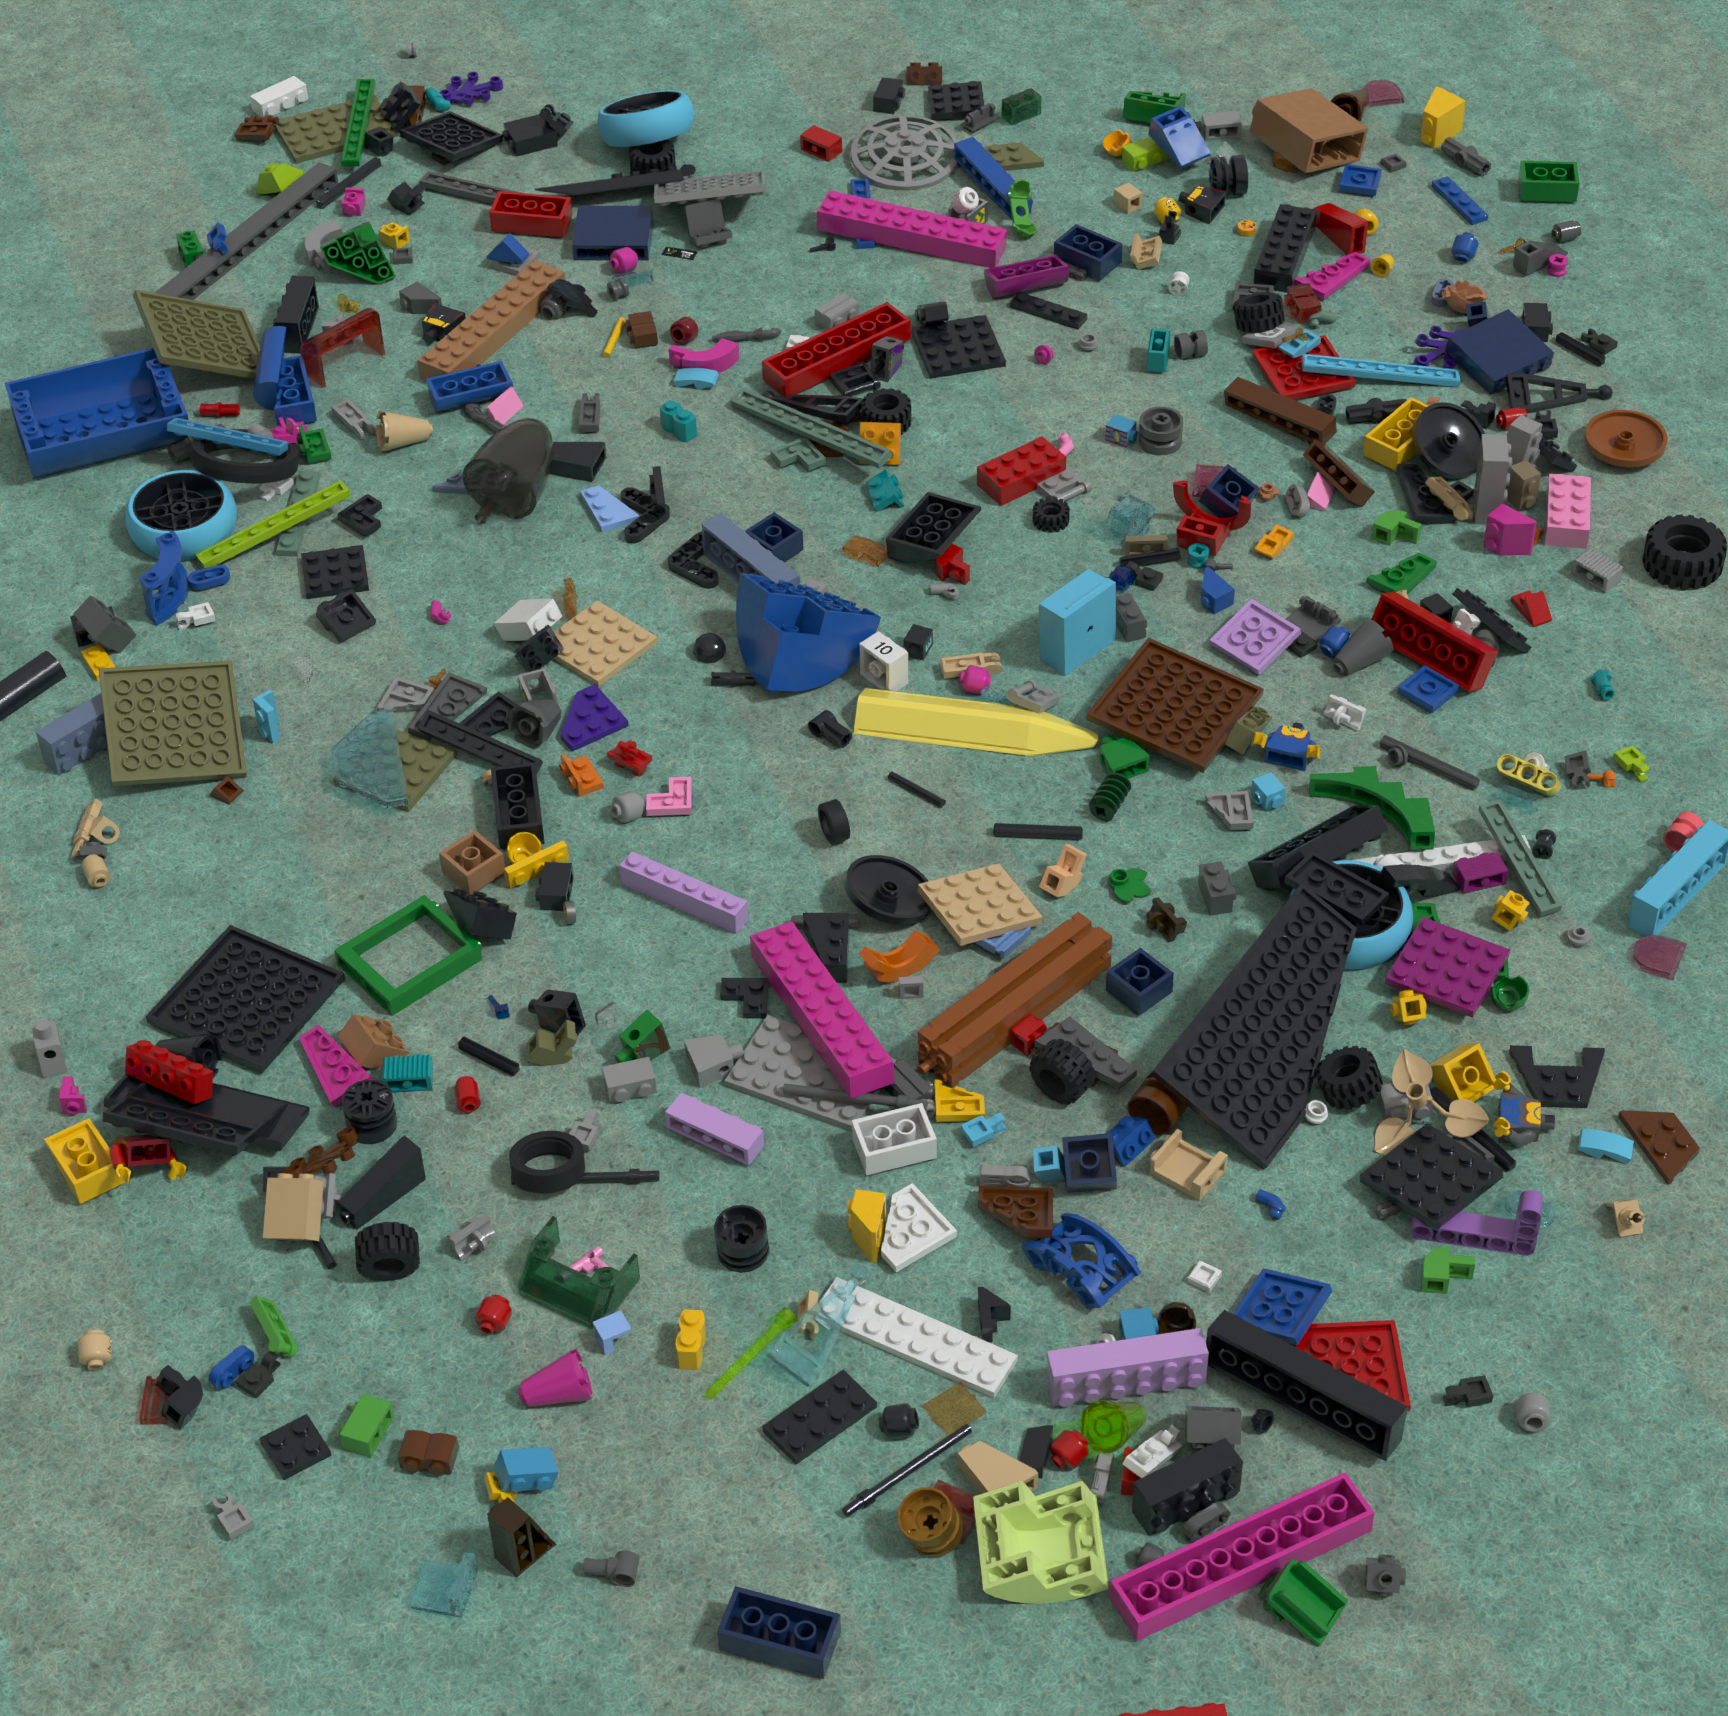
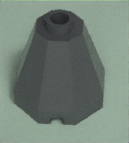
M551 699L524 702L509 711L508 728L510 731H515L516 735L514 738L517 742L534 748L548 740L561 718V709L557 702Z

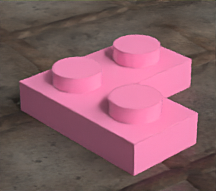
M669 777V793L646 794L647 816L692 814L691 777Z

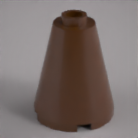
M1358 89L1337 94L1332 98L1331 102L1360 122L1368 105L1369 95L1366 91Z

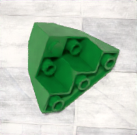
M369 221L332 238L320 246L327 264L377 284L396 277Z

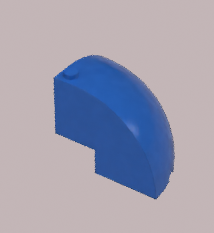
M740 574L736 602V627L741 655L752 677L765 688V691L770 693L814 689L844 674L859 660V643L876 633L881 617L867 608H863L861 611L860 608L855 607L856 603L840 599L839 596L828 592L823 594L809 586L798 584L796 588L795 584L779 579V582L776 583L766 579L765 576Z

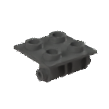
M1302 596L1299 600L1301 606L1286 618L1287 621L1299 627L1301 633L1304 632L1315 642L1330 627L1336 626L1342 620L1338 617L1335 610L1326 607L1324 604L1321 605L1318 601L1315 602L1309 596Z

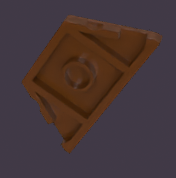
M1619 1111L1618 1118L1667 1185L1671 1184L1675 1176L1687 1167L1688 1162L1692 1161L1699 1154L1700 1147L1674 1113Z

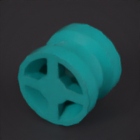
M1200 543L1192 544L1188 548V565L1195 569L1204 568L1205 561L1208 559L1209 548Z

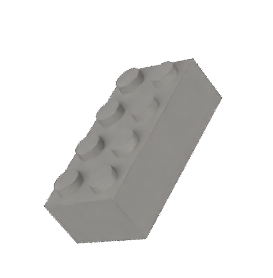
M1482 434L1473 493V508L1476 513L1474 524L1486 525L1487 516L1502 503L1507 502V489L1505 488L1509 486L1510 473L1507 472L1508 469H1512V457H1509L1511 455V444L1507 442V435Z

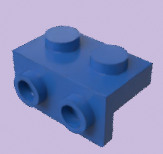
M1125 1116L1119 1120L1114 1128L1106 1132L1112 1133L1114 1155L1117 1156L1121 1166H1127L1155 1140L1148 1120L1139 1117Z

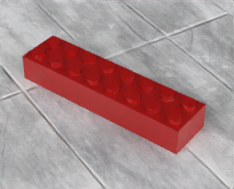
M883 303L763 360V380L783 397H786L788 394H797L828 379L830 373L870 359L872 357V344L884 337L895 338L903 341V343L910 340L911 320L890 303Z

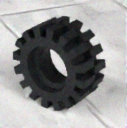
M1046 497L1045 501L1043 498L1039 499V502L1036 501L1035 505H1033V525L1037 526L1038 530L1042 528V532L1049 530V533H1053V530L1056 532H1060V529L1064 530L1065 526L1069 525L1070 507L1067 506L1068 503L1066 501L1063 502V499L1057 501V497H1053V500H1050V497Z

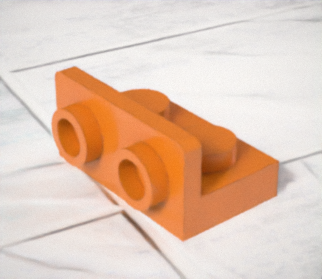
M566 754L561 755L560 772L562 776H567L570 789L575 790L579 797L604 788L603 781L586 755L570 761Z

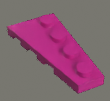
M1353 252L1336 260L1335 264L1322 266V270L1308 272L1304 278H1294L1293 285L1325 300L1370 266L1371 259Z

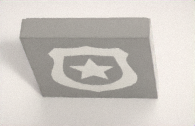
M1280 324L1270 330L1248 332L1242 336V342L1248 345L1275 349L1291 335L1294 336L1297 330L1295 326Z

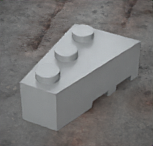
M1520 415L1510 424L1507 433V442L1511 444V455L1509 457H1512V465L1527 460L1537 469L1536 461L1540 454V449L1538 448L1539 442L1542 439V424L1523 415Z

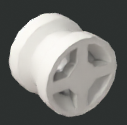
M1182 271L1173 273L1168 286L1169 291L1173 295H1184L1190 282L1189 276Z

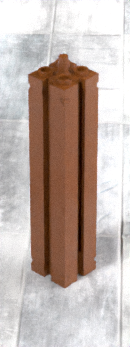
M1077 912L1070 920L1063 922L932 1020L927 1027L924 1026L918 1031V1063L920 1065L918 1071L922 1075L928 1071L931 1073L935 1071V1076L938 1080L946 1083L951 1088L955 1087L959 1081L964 1080L1010 1045V1029L1027 1015L1032 1014L1037 1019H1044L1099 977L1102 972L1107 971L1111 967V954L1108 951L1112 949V935L1099 926L1097 928L1092 927V921L1081 913Z

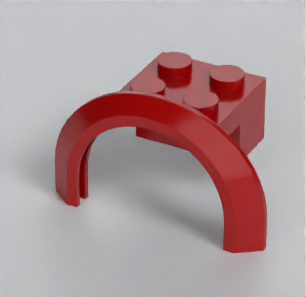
M1182 480L1173 483L1174 499L1179 508L1186 514L1177 527V546L1188 549L1192 544L1200 543L1209 548V555L1216 556L1229 532L1245 526L1251 517V502L1245 496H1241V500H1239V513L1230 518H1218L1205 513L1193 503L1188 493V481Z

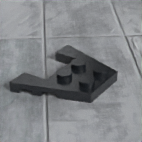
M1510 1045L1509 1054L1511 1058H1514L1517 1064L1516 1067L1519 1073H1522L1533 1099L1539 1100L1541 1107H1588L1604 1057L1605 1048L1583 1047V1066L1534 1065L1532 1046Z

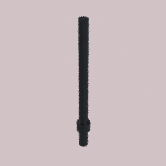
M629 1169V1171L590 1172L584 1173L577 1183L629 1181L630 1184H637L640 1181L660 1180V1171ZM511 1176V1185H516Z
M968 1424L963 1425L870 1490L865 1489L857 1494L855 1500L842 1508L844 1515L849 1517L862 1507L867 1508L875 1503V1499L971 1434L970 1426Z

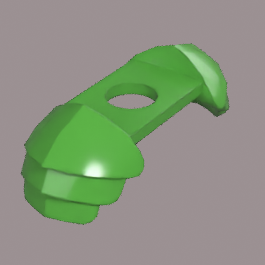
M1019 179L1012 183L1009 188L1008 198L1010 200L1013 228L1021 238L1026 239L1033 236L1037 232L1036 224L1030 222L1027 199L1032 197L1030 193L1031 187L1029 186L1030 182ZM1016 207H1021L1024 210V216H1019L1016 213Z

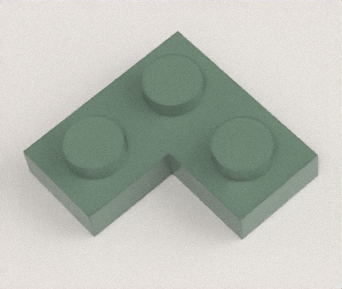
M806 437L770 450L772 459L780 467L799 461L810 471L826 464V457Z

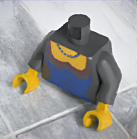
M1501 1071L1495 1076L1497 1080L1493 1083L1496 1090L1503 1089L1499 1100L1498 1119L1493 1123V1126L1497 1128L1494 1133L1498 1137V1143H1512L1516 1147H1521L1531 1142H1537L1540 1129L1554 1130L1555 1115L1541 1114V1102L1539 1100L1532 1099L1516 1089L1510 1083V1076L1506 1072Z

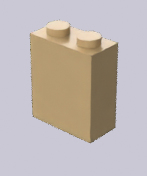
M278 1173L277 1178H267L263 1238L319 1241L324 1181L314 1179L313 1174H299V1178H293V1174Z

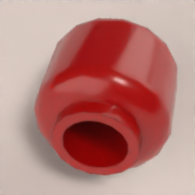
M494 1294L485 1297L475 1313V1321L479 1325V1329L486 1334L500 1333L509 1322L512 1308L509 1301L500 1295Z
M1075 1429L1072 1432L1064 1430L1050 1444V1451L1053 1455L1050 1459L1060 1469L1064 1467L1075 1469L1088 1456L1089 1449L1087 1446L1089 1442Z

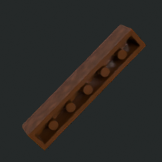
M1237 377L1224 390L1225 405L1313 442L1316 439L1326 444L1337 433L1336 417L1248 380Z

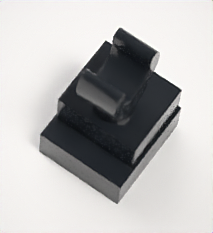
M1169 210L1168 216L1165 215V222L1160 227L1158 235L1162 242L1174 245L1181 236V229H1179V225L1175 224L1177 215L1175 211Z
M1468 400L1461 404L1462 407L1466 408L1465 410L1477 419L1484 429H1487L1495 420V403H1481L1477 408Z

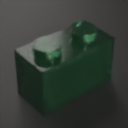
M1030 88L1002 99V118L1013 126L1041 115L1042 96Z

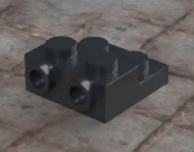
M400 81L399 84L394 86L388 98L382 101L379 110L383 117L389 120L392 128L399 132L421 104L412 88Z
M353 589L347 592H340L334 599L323 601L317 607L316 617L327 631H332L340 643L376 624L375 617Z

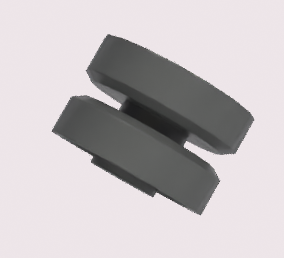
M1165 406L1152 407L1142 412L1139 417L1138 436L1139 446L1142 450L1153 455H1169L1179 450L1183 438L1182 415L1175 409Z

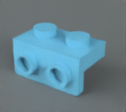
M268 690L252 700L259 733L264 739L267 738L274 744L280 740L277 725L279 719L274 693Z

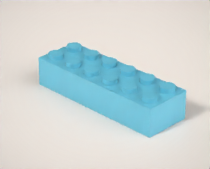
M1711 820L1703 827L1699 826L1691 839H1686L1682 848L1678 852L1674 851L1666 864H1662L1658 868L1657 873L1653 877L1650 876L1644 886L1633 893L1631 897L1633 902L1632 908L1628 913V928L1652 941L1726 865L1728 858V829Z

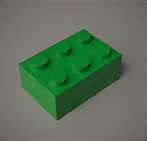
M1520 161L1518 175L1520 201L1577 202L1580 184L1577 162Z

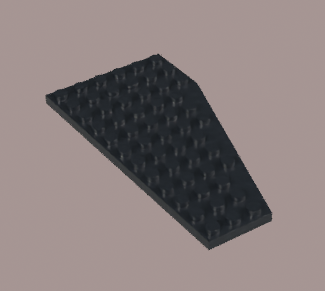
M1303 883L1297 887L1150 1073L1151 1076L1263 1170L1268 1167L1306 1115V1105L1313 1080L1317 1075L1316 1069L1319 1067L1323 1053L1325 1036L1330 1018L1334 1013L1347 956L1351 951L1357 929Z

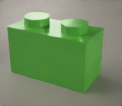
M363 1393L359 1401L353 1404L347 1422L343 1423L340 1427L339 1438L341 1439L342 1448L371 1458L394 1418L392 1403Z

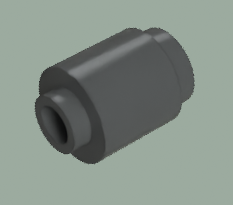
M1573 220L1555 224L1551 230L1552 238L1558 243L1576 239L1577 236L1581 235V226L1578 221Z

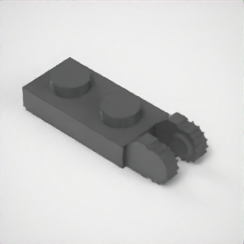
M587 393L582 394L579 432H599L601 410L599 393H595L594 401H588Z

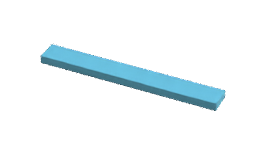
M1310 354L1302 355V371L1451 387H1459L1461 382L1459 370Z

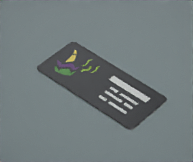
M666 246L661 255L693 260L697 252Z

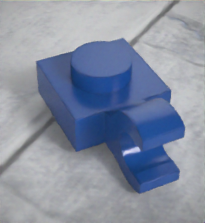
M218 222L207 234V239L210 247L215 250L219 248L222 254L225 255L229 250L228 245L224 242L227 235L224 225Z

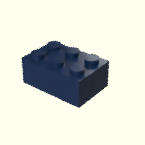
M1075 224L1054 242V254L1062 261L1072 264L1079 269L1086 270L1088 276L1102 280L1122 263L1123 243Z

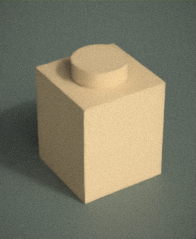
M1128 182L1114 189L1113 204L1129 214L1142 208L1143 193Z

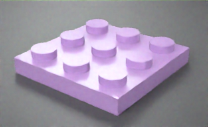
M1250 599L1210 639V645L1260 675L1301 634V629L1255 600Z

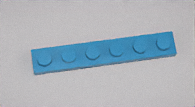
M174 418L167 423V431L174 432L178 436L188 435L193 436L196 440L207 439L215 444H230L233 448L244 447L252 452H267L270 456H280L288 450V442L181 418Z

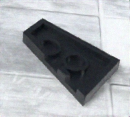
M498 691L462 720L460 724L490 737L509 729V711L519 705Z

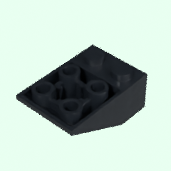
M454 888L453 892L444 891L443 894L460 929L472 935L511 940L517 913L510 910L509 905L499 903L497 899L486 897L487 894L473 891V895L467 894L465 890Z

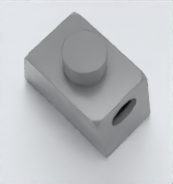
M38 1021L32 1026V1032L43 1077L47 1078L68 1073L56 1021ZM53 1050L55 1052V1056L53 1058H47L48 1056L46 1051Z
M722 1035L684 1040L685 1056L699 1088L728 1076L734 1067L733 1060L744 1056L741 1043L727 1046Z

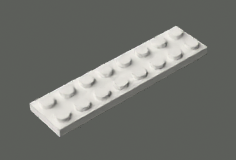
M836 1277L818 1303L820 1304V1310L814 1319L992 1398H995L1018 1361L1017 1354Z

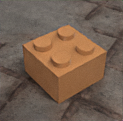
M475 830L439 852L442 872L463 890L467 891L468 894H473V891H478L504 874L503 853Z

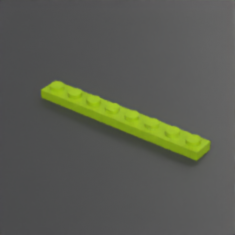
M340 480L195 554L197 560L203 568L216 566L247 549H251L254 545L268 540L284 530H288L295 524L325 511L336 503L344 501L352 496L350 490Z

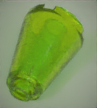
M1096 1400L1082 1412L1080 1419L1082 1436L1087 1438L1090 1443L1089 1446L1100 1453L1115 1452L1145 1424L1146 1412L1136 1402Z

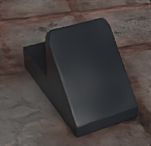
M978 1287V1309L982 1340L993 1343V1333L997 1332V1321L1011 1320V1306L986 1288Z

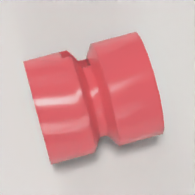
M1680 812L1672 822V825L1664 833L1663 840L1667 848L1678 852L1685 840L1691 839L1699 826H1704L1701 818L1692 812Z

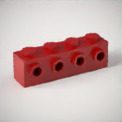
M140 1040L126 1047V1074L193 1104L212 1098L213 1071L203 1067L202 1064L191 1062L184 1056L173 1054L168 1049L157 1047L147 1040Z

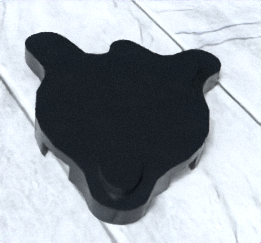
M557 279L554 283L548 285L547 291L556 298H559L561 295L567 300L565 304L569 307L582 310L592 317L597 315L598 311L591 305L592 300L584 294L586 289L583 286L572 284L562 279Z

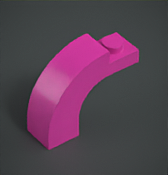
M723 338L714 347L704 351H691L675 345L668 349L669 363L682 369L705 368L720 373L732 367L739 360V343Z

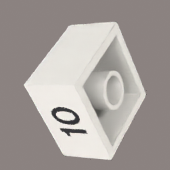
M879 631L859 643L860 675L881 690L898 691L908 684V652L903 647H900Z

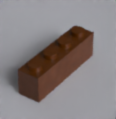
M1315 439L1304 452L1303 456L1350 501L1363 507L1375 491L1327 445Z

